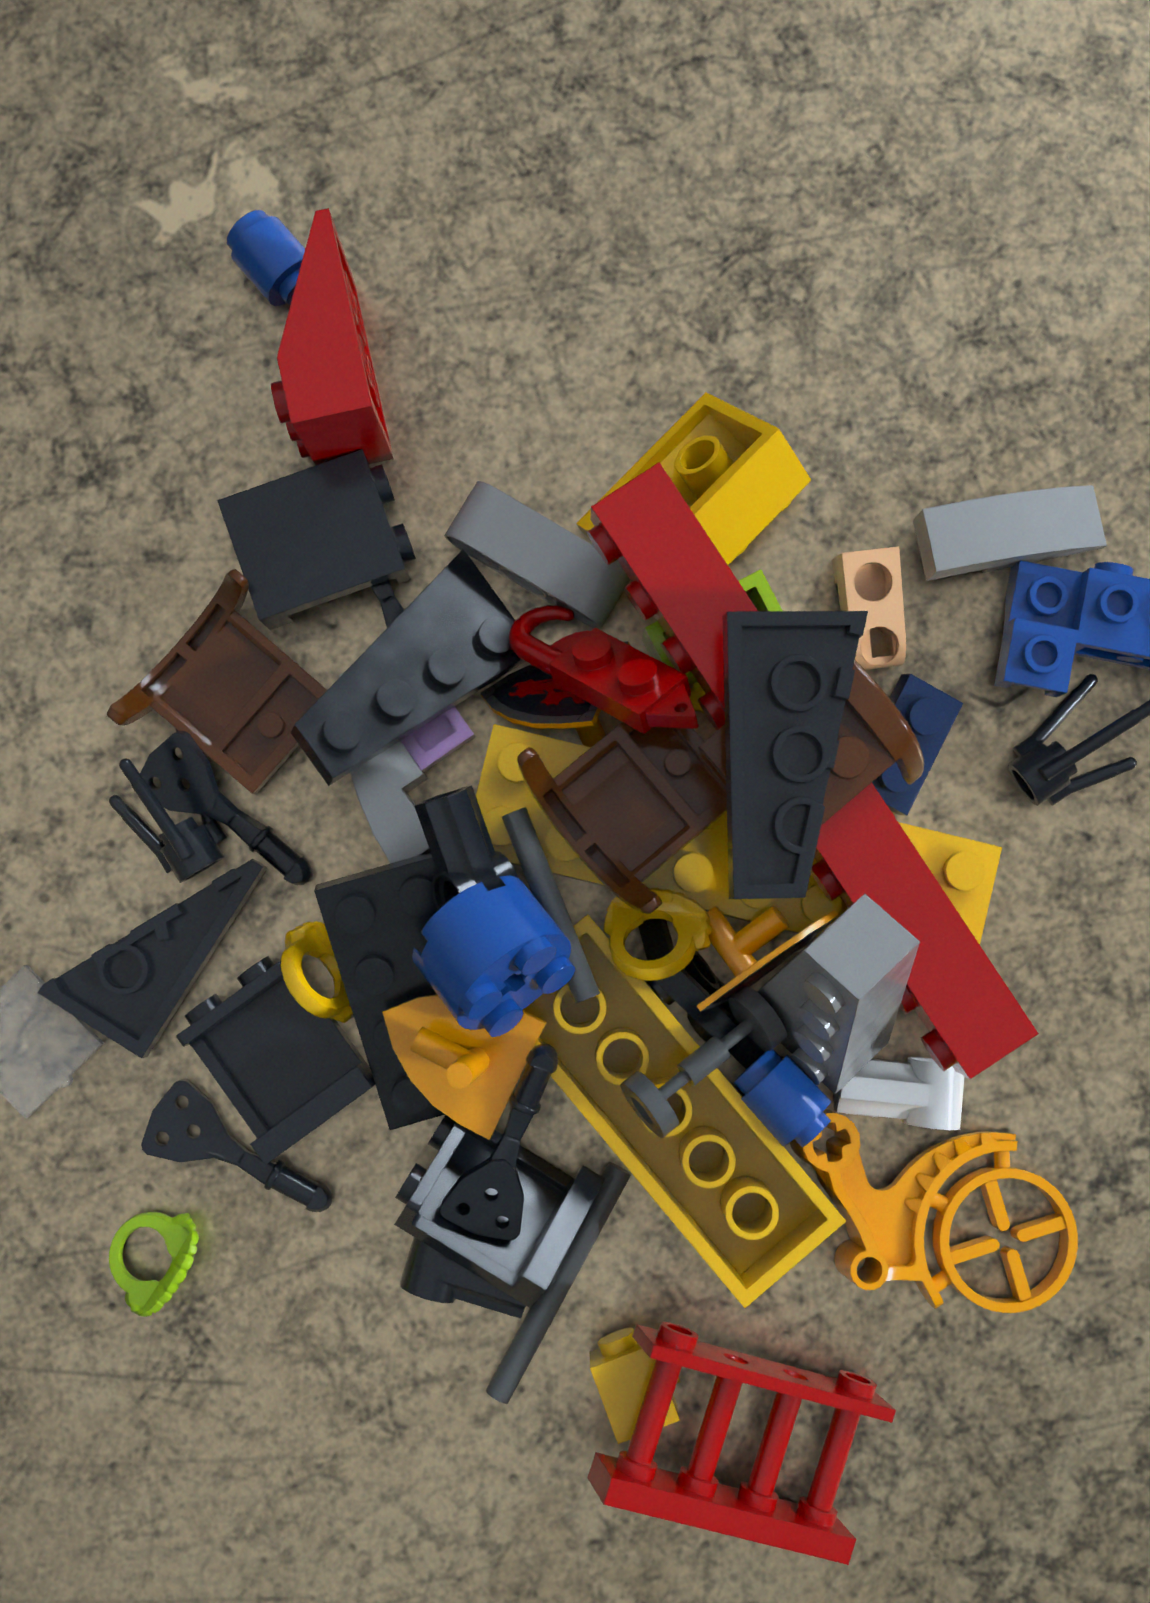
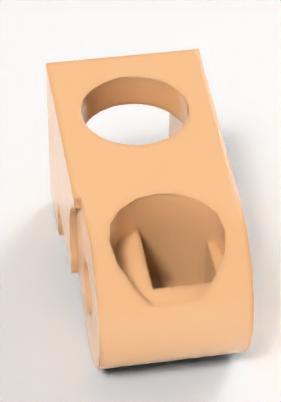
M899 546L839 554L832 559L834 581L838 585L840 611H868L864 633L859 638L855 660L864 670L902 666L906 657V632Z

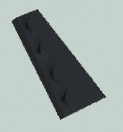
M464 549L294 725L291 731L292 736L328 786L525 662L510 647L509 632L515 619Z
M868 611L726 612L722 616L729 899L806 897L825 810L823 801L830 770L834 769L840 742V740H837L845 701L849 699L855 674L853 669L859 638L864 633Z

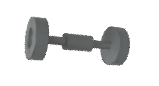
M743 986L728 998L729 1008L739 1025L720 1040L713 1036L677 1065L680 1072L659 1089L639 1071H636L620 1084L621 1090L633 1110L658 1137L664 1138L679 1125V1120L667 1099L687 1083L695 1086L731 1057L728 1050L748 1035L758 1046L766 1051H771L787 1038L786 1029L777 1013L753 988Z

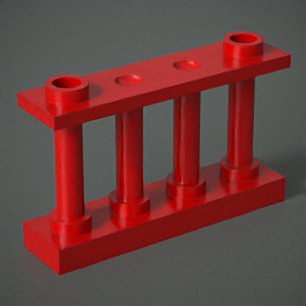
M661 1322L658 1330L636 1324L632 1337L649 1358L656 1359L628 1450L620 1451L618 1458L595 1452L587 1478L603 1505L849 1565L856 1538L837 1518L838 1511L833 1507V1503L860 1416L864 1415L890 1423L893 1422L896 1410L875 1392L877 1384L862 1375L850 1371L840 1370L838 1377L833 1378L697 1341L699 1337L697 1333L670 1322ZM685 1367L715 1375L716 1379L689 1465L682 1466L679 1473L657 1468L658 1465L653 1461V1457L681 1369ZM745 1383L775 1391L776 1394L749 1481H743L739 1488L720 1484L718 1479L714 1477V1473L742 1384ZM805 1399L835 1407L808 1496H801L799 1502L795 1503L779 1499V1496L774 1492V1488L801 1401Z

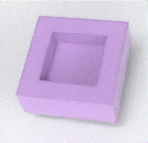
M454 706L402 739L401 742L421 771L425 772L472 740L475 735Z

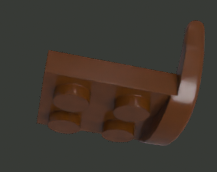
M233 569L225 575L221 586L210 603L184 636L133 689L121 699L111 704L107 711V716L116 724L125 726L142 718L154 709L178 731L188 732L206 755L249 792L256 795L299 746L291 731L296 722L319 700L327 689L239 614L248 593L249 583L238 570Z
M854 660L853 665L855 674L849 699L845 701L837 740H840L835 765L834 769L830 770L823 801L825 810L822 824L895 762L901 771L902 778L909 785L921 777L924 771L922 750L908 722L882 688L856 660ZM724 724L704 741L698 749L726 781Z
M622 722L554 779L533 748L525 749L517 757L519 769L526 785L556 830L594 875L615 896L638 912L651 914L662 904L661 898L642 882L727 812L726 781L698 749L704 740L694 729L652 727L643 734Z

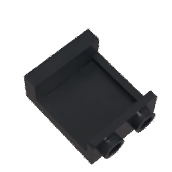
M363 449L217 500L243 576L248 580V590L258 619L269 630L293 623L291 614L390 579L396 578L398 583L410 580L405 563L416 559L403 523L391 526L384 506L386 503L395 501L383 465L371 468Z
M269 956L263 958L237 977L243 988L222 1002L219 996L215 994L189 1011L184 1017L190 1026L176 1035V1038L183 1047L192 1046L257 1139L250 1143V1145L265 1165L375 1085L370 1067L338 1022L332 1018H319L302 1008L293 998L285 984L281 972V960L274 964Z
M445 1115L428 1142V1145L438 1150L429 1168L425 1169L416 1163L395 1197L406 1204L394 1225L530 1308L547 1290L605 1178L584 1165L571 1177L519 1145L516 1168L524 1193L520 1235L511 1241L475 1235L443 1218L440 1213L441 1202L463 1173L490 1157L503 1134L495 1130L491 1139L488 1140ZM493 1188L486 1189L485 1191L488 1195L498 1193ZM464 1202L457 1205L463 1210L469 1208V1205ZM505 1216L496 1218L501 1223L508 1221V1218Z

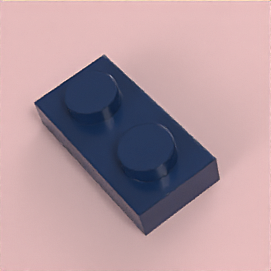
M901 674L890 696V700L908 722L919 742L924 757V771L921 777L909 785L902 778L901 771L895 762L872 783L892 812L907 816L963 703L912 674Z

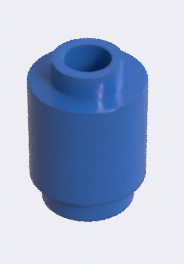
M262 210L249 212L241 217L228 233L227 245L232 250V260L271 305H291L305 248L279 218L268 216Z
M774 1049L765 1051L733 1082L744 1094L741 1100L783 1147L794 1139L803 1148L831 1121L823 1112L829 1106L831 1100L788 1054L781 1058Z

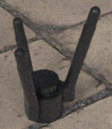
M1095 674L1087 675L1030 737L1013 747L1018 758L1008 765L1012 777L1034 805L1038 806L1048 800L1053 806L1071 793L1134 769L1137 766V761L1133 757H1128L1074 778H1069L1077 773L1076 762L1150 716V700L1126 713L1068 751L1057 741L1046 746L1043 743L1097 684L1098 678Z
M127 758L120 761V769L163 833L158 837L118 795L111 796L109 803L122 817L123 821L156 855L167 874L173 871L179 883H182L224 858L217 844L227 839V836L217 820L205 814H200L203 823L201 826L197 825L193 817H189L175 825L132 761Z

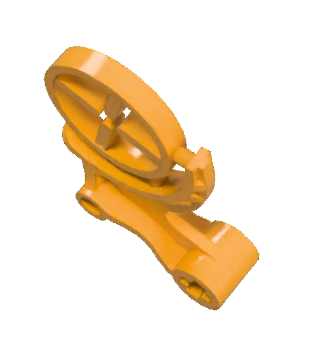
M828 1109L823 1111L831 1120L826 1127L835 1132L834 1137L826 1140V1152L813 1146V1141L822 1137V1131L803 1148L794 1139L790 1142L794 1153L804 1162L810 1164L816 1171L820 1184L846 1220L845 1226L850 1240L843 1242L837 1248L834 1262L837 1270L843 1276L864 1290L880 1288L887 1280L915 1281L922 1295L936 1309L944 1304L939 1292L951 1285L962 1296L985 1309L1001 1313H1018L1036 1308L1051 1299L1063 1287L1072 1272L1078 1249L1077 1226L1072 1210L1063 1195L1047 1180L1029 1171L1010 1166V1151H1017L1018 1141H1015L1016 1134L994 1131L973 1132L943 1140L917 1155L905 1166L890 1185L880 1189L873 1188L867 1181L859 1154L861 1146L860 1134L855 1124L846 1116ZM993 1152L994 1166L980 1168L965 1175L949 1189L945 1196L938 1193L939 1188L946 1179L963 1164L976 1157ZM1014 1178L1024 1180L1041 1191L1055 1213L1013 1226L1010 1234L1013 1238L1026 1242L1059 1231L1057 1257L1047 1276L1030 1290L1018 1251L1009 1246H1004L1000 1250V1255L1013 1297L992 1298L974 1292L962 1280L954 1265L995 1252L999 1249L1000 1243L997 1239L985 1235L950 1247L949 1235L953 1217L962 1201L980 1186L992 1226L1001 1231L1008 1230L1010 1222L997 1179ZM930 1207L937 1210L933 1224L932 1240L935 1258L941 1270L932 1277L928 1270L924 1250V1231ZM865 1258L863 1267L857 1270L859 1262Z

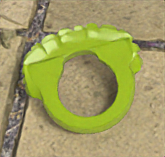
M162 1212L137 1214L121 1225L111 1242L109 1250L111 1273L119 1287L126 1292L125 1302L131 1307V1312L138 1316L147 1317L151 1316L152 1313L160 1311L164 1304L170 1301L173 1293L178 1290L180 1283L184 1281L188 1270L193 1264L199 1237L196 1225L193 1223L192 1218H190L189 1213L178 1214L175 1217H170ZM149 1227L158 1231L165 1240L168 1253L172 1256L171 1265L160 1281L139 1280L133 1277L124 1265V1244L130 1234L138 1228Z

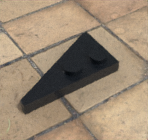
M251 859L237 869H231L213 880L209 886L131 930L127 936L113 944L106 945L93 953L92 957L58 978H52L42 984L37 993L138 1057H148L267 867L255 859Z
M648 919L638 926L647 960L662 958L673 950L674 945L666 920ZM697 951L691 962L677 974L661 980L647 981L654 993L665 1004L671 1005L676 1001L687 1012V1018L691 1026L705 1042L713 1036L720 1040L739 1025L729 1008L728 1002L701 1012L697 1008L698 1004L725 985ZM747 1035L728 1051L747 1069L766 1050L758 1046Z

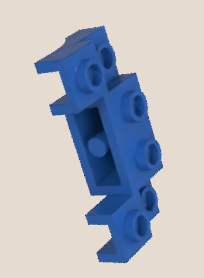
M1022 560L1018 561L1011 567L1005 596L1003 638L994 686L1008 688L1015 684L1045 690L1044 695L1057 698L1068 692L1074 655L1150 670V579L1133 576L1134 569L1132 567L1113 562H1099L1094 565V568L1090 567L1084 572H1078Z

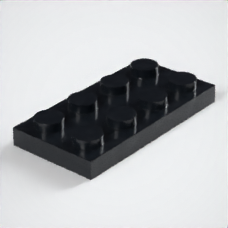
M431 852L320 883L315 886L314 890L389 1130L445 1115L435 1108L410 1081L392 1048L382 1013L387 1009L417 997L437 995L412 959L414 948L421 953L423 952L428 941L421 931L429 919L438 911L432 894V881L438 872Z

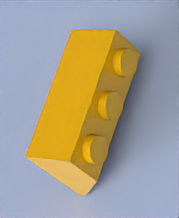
M705 392L600 500L660 462L727 565H729L737 556L745 551L754 538L781 511L789 506L791 501L811 481V478L779 428ZM591 509L576 523L588 538L587 531L594 527L590 520Z

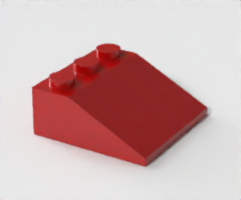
M327 208L317 210L314 214L277 354L282 381L271 383V391L281 424L286 423L292 442H297L302 458L311 457L314 464L319 465L363 449L369 464L394 458L355 281L330 210Z

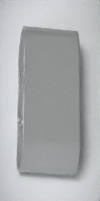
M481 481L476 482L444 535L449 542L460 550L464 549L469 556L548 603L572 610L575 619L592 628H602L622 595L624 587L630 581L617 560L607 565L593 545L499 489Z

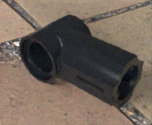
M472 785L437 795L414 806L438 872L432 881V894L438 910L460 892L480 882L490 891L506 886L500 879L501 876L510 875L518 878L508 858L501 852L494 850Z
M413 1238L400 1281V1287L406 1292L440 1303H453L458 1299L513 1317L522 1318L526 1307L524 1304L417 1238Z

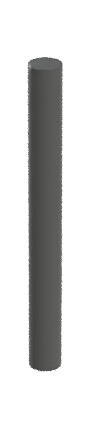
M609 1162L604 1170L602 1177L605 1180L547 1290L530 1307L486 1389L487 1394L495 1400L504 1404L509 1403L631 1176L622 1167Z

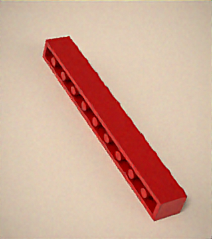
M658 462L591 506L590 520L594 527L588 530L587 534L607 565L612 564L616 560L619 562L631 580V583L624 587L626 595L644 621L653 616L656 618L668 636V639L660 643L663 651L676 670L685 675L689 672L693 674L705 692V695L697 699L698 703L713 727L719 730L725 724L722 616L726 612L758 610L660 462ZM870 783L821 825L814 856L817 863L812 865L811 875L830 901L840 896L846 907L849 908L861 896L866 894L920 941L900 1009L906 1015L913 1010L916 1011L929 1031L920 1037L921 1041L942 1071L953 1067L957 1073L972 1079L1039 1033L873 783Z

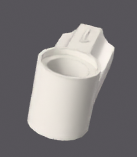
M908 1057L907 1062L871 1059L836 1094L833 1093L834 1110L845 1114L902 1119L904 1124L923 1128L960 1130L965 1076L957 1073L953 1067L942 1071L932 1058Z

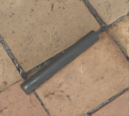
M521 808L502 816L531 893L571 943L569 960L576 970L568 982V986L575 1003L600 994L527 808Z

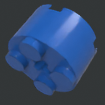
M510 875L500 877L506 886L488 891L484 884L480 882L449 900L429 919L421 931L428 941L423 952L421 953L414 948L412 954L414 964L459 1025L469 1030L485 1028L491 1037L501 1036L513 1029L522 1019L524 1008L529 1006L543 993L550 994L562 988L570 981L576 970L569 960L571 953L569 939L519 878Z

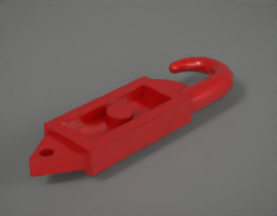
M546 605L537 607L523 613L514 621L509 632L511 649L519 658L551 675L554 683L643 734L652 727L697 729L699 727L696 712L689 698L691 691L687 675L596 627L591 631H580L565 636L552 645H548L531 635L533 630L542 623L552 620L572 621L574 612L563 606Z

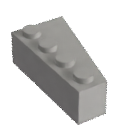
M866 894L861 896L757 991L774 1009L786 1029L787 1038L781 1044L792 1054L790 1058L816 1085L822 1082L834 1094L841 1090L889 1043L920 944L918 939Z

